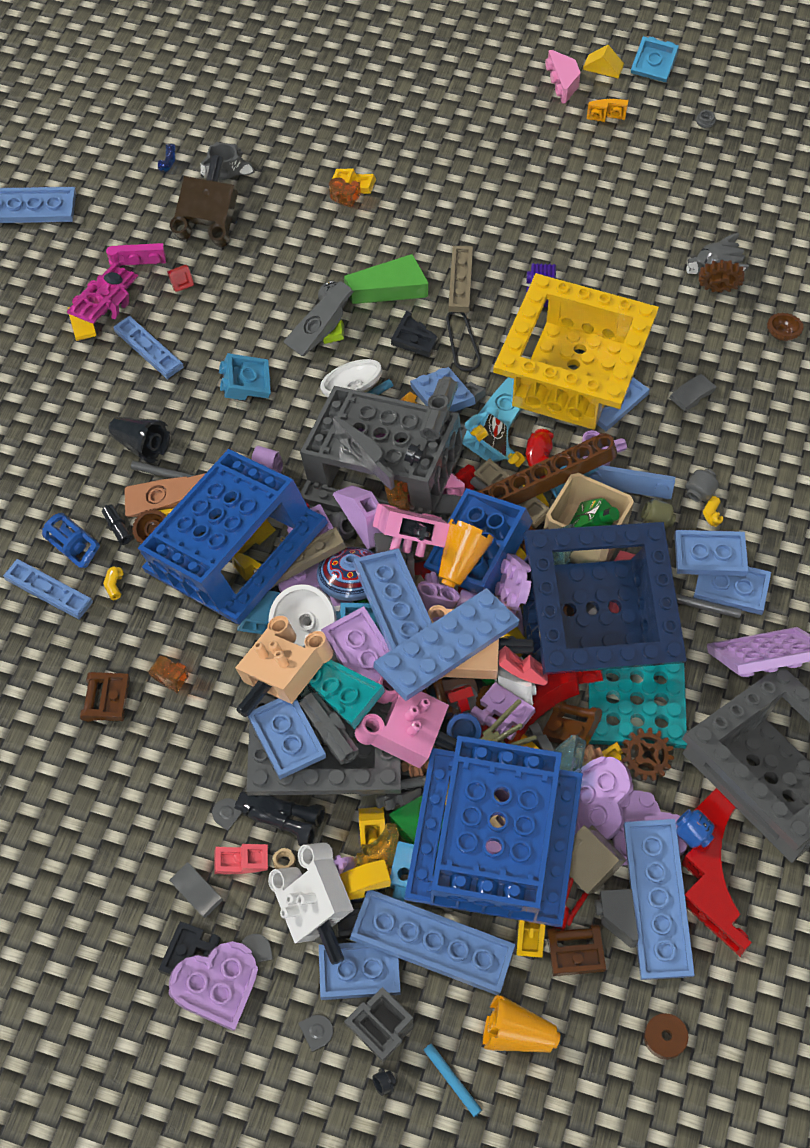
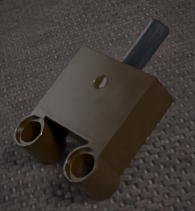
M219 155L212 156L206 180L184 176L175 215L170 221V229L178 239H188L192 233L189 223L210 226L208 235L216 246L224 247L229 243V229L238 191L235 185L218 182L223 157ZM185 225L184 229L177 231L179 226ZM223 232L220 238H215L217 233Z

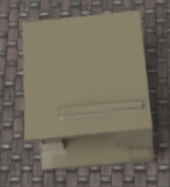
M583 825L574 837L569 876L587 894L596 893L627 859L593 825L589 829Z

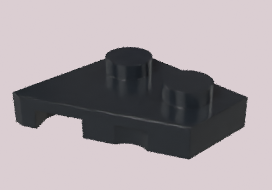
M409 311L405 312L391 338V345L427 357L431 356L438 342V337L432 331L427 330L423 323L415 321Z

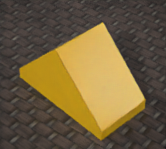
M608 44L588 55L583 70L619 78L624 63Z
M518 920L517 956L543 957L544 924Z

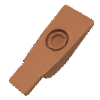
M206 473L192 477L171 478L127 486L125 488V516L128 518L137 517L141 512L149 511L150 509L164 510L175 508Z

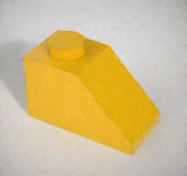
M359 808L362 865L385 860L386 866H388L384 808Z

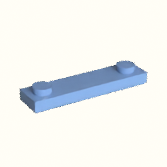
M128 316L113 327L115 333L166 379H169L184 368L183 363L131 316Z
M604 465L598 467V471L589 475V478L621 492L665 499L672 498L675 477Z
M16 559L3 575L6 581L78 620L93 603L92 598L19 559Z

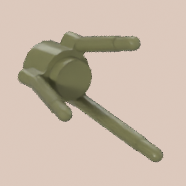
M518 699L490 728L483 731L484 736L480 739L505 743V738L521 729L523 724L519 723L501 735L498 731L494 732L521 704V700ZM534 735L510 744L521 746L537 740V736Z

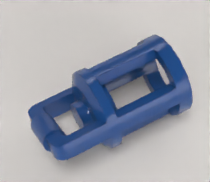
M64 513L53 515L42 529V536L80 568H86L100 547L93 537ZM62 520L61 527L57 529L54 524ZM89 542L91 546L80 561L76 556L85 549Z
M459 712L449 719L447 735L457 739V736L479 739L481 736V725L477 718L469 712Z

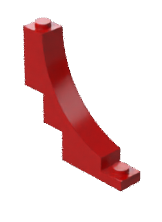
M602 670L547 674L548 683L546 685L535 684L536 695H532L533 705H531L535 708V713L522 730L516 731L512 741L505 738L504 742L510 744L519 741L528 730V726L532 725L546 711L557 703L580 694L579 684L603 681ZM481 724V738L484 736L482 732L490 728L486 724L484 726Z
M716 788L695 809L700 810L714 824L715 828L712 833L714 839L704 848L701 845L693 848L682 862V865L698 879L685 894L686 908L741 957L752 942L748 940V935L742 929L733 926L740 913L728 892L721 862L722 839L725 827L737 808Z

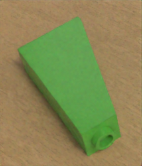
M413 254L344 276V283L353 290L349 297L352 304L428 297V281Z

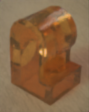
M333 178L329 182L330 198L339 204L351 208L360 197V183L353 180L350 184L342 178Z
M394 480L395 488L392 490L384 484L389 505L400 510L409 511L407 483Z
M161 655L148 670L152 678L178 693L189 677L186 666L179 662L176 664Z

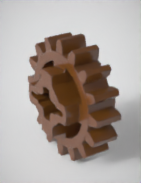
M720 260L719 263L712 261L711 265L706 263L705 267L700 268V286H705V290L712 289L711 292L722 293L723 290L731 292L732 288L737 290L738 285H743L745 271H743V267H739V263L732 264V260Z
M639 728L637 736L631 732L628 735L630 740L624 739L622 742L626 748L619 750V753L625 755L620 761L627 763L629 771H633V779L640 775L641 782H645L648 776L652 782L655 781L656 774L662 778L665 775L663 769H671V765L667 762L674 760V756L669 755V752L674 749L673 746H666L669 738L667 737L662 740L660 738L661 731L652 734V728H648L646 733H644L642 728ZM644 739H650L655 743H646ZM632 746L635 750V758L633 760L631 758ZM649 750L651 755L649 758L644 759L642 755ZM660 750L662 751V762L658 759ZM638 766H647L651 771L642 770Z

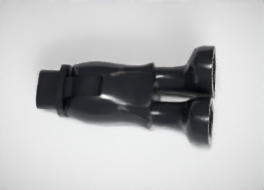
M241 791L234 806L236 810L242 811L244 816L251 818L255 822L296 835L300 847L306 844H313L315 827L319 828L321 826L326 810L325 806L319 804L304 806L295 804V802L281 800L272 795H247V792ZM293 817L301 818L307 823L293 820Z

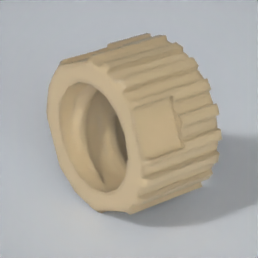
M281 848L273 855L275 869L295 867V856L288 848ZM281 857H288L290 859L289 864L285 866L278 861Z

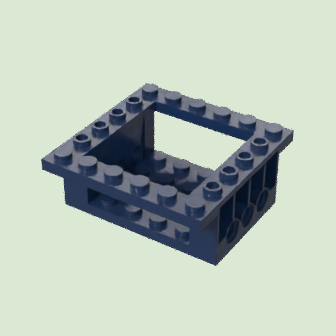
M664 522L526 530L523 533L527 555L523 561L529 564L531 571L527 572V581H531V587L526 604H520L525 639H532L534 642V651L532 654H527V656L531 655L537 661H542L543 675L680 664L687 661ZM642 547L631 560L554 565L553 552ZM609 602H614L618 605V613H612L609 610ZM586 604H593L596 607L597 612L595 615H591L586 611ZM563 606H571L574 610V615L571 617L565 615Z

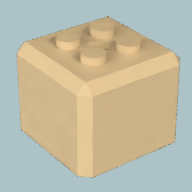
M580 473L571 474L546 514L544 529L571 528L569 524L580 503L599 498L605 499L612 507H616L619 511L620 517L612 525L628 524L634 501L630 495ZM616 548L553 552V555L573 564L605 562L611 559Z

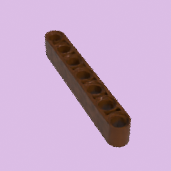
M607 433L594 436L477 492L519 505L566 483L571 474L580 473L583 475L614 460L617 456V449L613 437Z

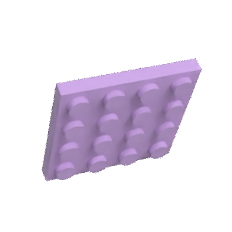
M798 627L708 643L707 649L710 655L741 677H749L758 671L775 672L778 671L779 667L797 668L802 666V663L810 662V634Z

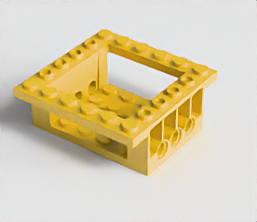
M535 273L495 362L493 373L514 379L512 406L595 430L604 405L621 409L658 314L659 307ZM546 299H548L547 322L531 359L521 357ZM580 349L583 350L584 353L578 354L575 352V350ZM576 365L578 368L573 370L570 369L568 366Z

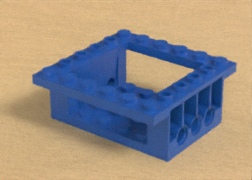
M228 449L143 541L138 549L147 561L142 566L146 573L240 625L325 527L328 521L325 516L308 508L293 479ZM268 517L293 528L239 592L235 594L221 573L224 566Z
M457 736L455 752L432 748L404 900L562 928L583 773L561 770L562 753L464 736ZM498 790H505L509 794V799L505 802H499L495 799L494 793ZM495 815L502 816L505 820V825L500 828L493 827L490 823L491 817ZM490 841H496L501 845V851L497 854H491L487 851L486 844Z

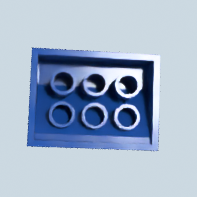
M466 488L447 523H449L450 519H453L455 524H457L459 520L483 530L482 536L487 538L488 534H490L494 538L460 587L477 594L487 588L494 595L496 584L500 582L502 576V561L506 559L507 553L516 554L524 539L523 533L529 530L533 521L525 507ZM434 545L424 563V567L439 575L444 547Z

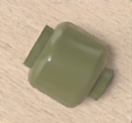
M653 499L650 502L647 501L641 512L643 523L664 522L665 530L668 526H673L676 515L673 514L674 508L671 504L658 499Z

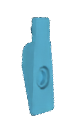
M508 377L478 413L486 412L488 407L497 408L499 410L498 419L508 426V430L523 410L512 406L514 379Z

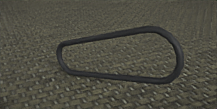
M449 312L446 316L454 363L458 369L465 372L476 370L481 364V357L464 312ZM453 313L461 314L465 320L478 358V363L473 368H463L457 362L449 317Z

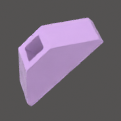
M353 485L334 492L333 496L368 550L374 548V534L382 532L372 526L377 504L379 503L373 493Z

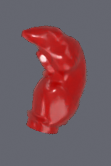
M538 429L531 434L526 446V458L529 467L549 458L548 456L553 448L552 439L554 437L551 431Z

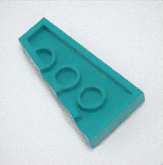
M331 659L321 666L308 683L354 729L385 693L383 685Z

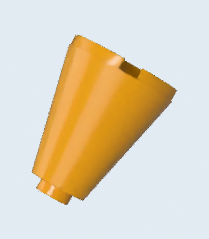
M450 519L438 577L442 579V584L454 588L455 585L460 586L488 549L494 537L488 534L486 538L482 536L483 530L459 520L455 524L454 520Z
M496 995L490 1008L495 1010L491 1013V1016H487L483 1032L484 1049L491 1051L550 1053L553 1048L556 1049L558 1047L560 1032H557L556 1025L504 996Z

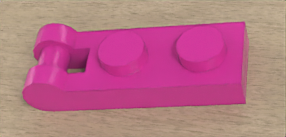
M163 243L110 246L106 249L110 266L113 264L120 267L121 265L166 263Z

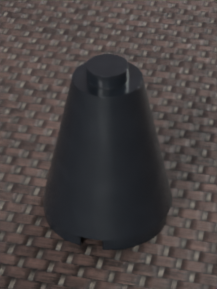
M115 417L108 426L111 437L147 463L158 461L156 458L159 454L164 455L170 442V432L166 429L168 425L161 420Z

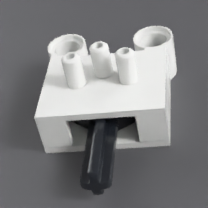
M324 842L302 845L298 851V860L303 868H307L308 871L302 875L297 867L274 869L269 874V886L276 894L281 907L280 914L286 920L294 943L314 941L320 936L331 964L335 965L342 962L344 956L332 926L354 909L334 863L330 845Z

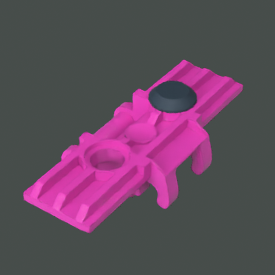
M115 264L111 265L102 275L97 277V281L91 280L87 288L80 295L73 298V305L67 310V313L94 324L109 309L112 312V319H116L119 315V304L122 302V308L128 306L129 293L126 289L138 278V275Z

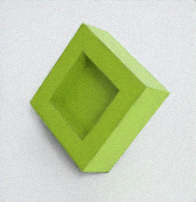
M342 319L334 330L323 339L324 344L344 340V324Z

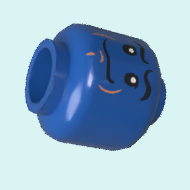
M689 809L676 821L678 836L691 848H696L700 845L704 848L714 839L712 835L715 828L714 824L700 810L691 811Z

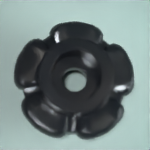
M411 443L404 461L409 462L410 466L414 462L419 463L423 455V451L420 450L421 445L416 446Z
M380 1068L379 1072L372 1076L374 1086L381 1096L387 1093L392 1094L394 1086H396V1079L390 1070L385 1072V1069Z

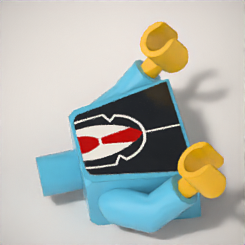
M488 407L486 412L473 415L465 422L467 431L462 444L487 461L490 458L492 461L497 462L507 459L508 463L515 464L516 467H520L526 460L520 452H514L510 448L508 426L498 419L499 410L497 408Z

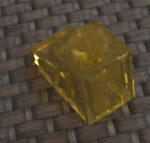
M386 823L379 838L370 844H362L361 852L356 853L354 867L385 860L390 876L399 837L396 824Z

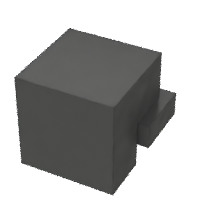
M383 987L367 1002V1005L363 1002L344 1021L345 1025L382 1062L392 1054L402 1043L403 1038L413 1029V1017Z

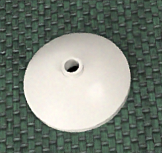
M371 359L346 363L327 374L322 380L320 388L327 397L334 386L367 393L379 381L382 375V367L379 362Z
M294 585L285 589L277 596L269 613V621L276 616H285L296 633L294 644L304 648V641L308 634L314 631H321L322 628L336 621L335 608L330 598L322 590L311 585ZM309 617L312 619L311 625L307 623Z

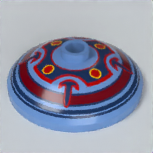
M347 547L321 561L317 568V581L320 588L329 596L339 600L356 601L367 598L353 566L354 558L376 553L365 548Z

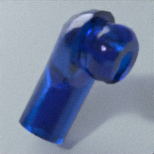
M172 143L165 144V161H158V169L160 171H169L175 162V144Z

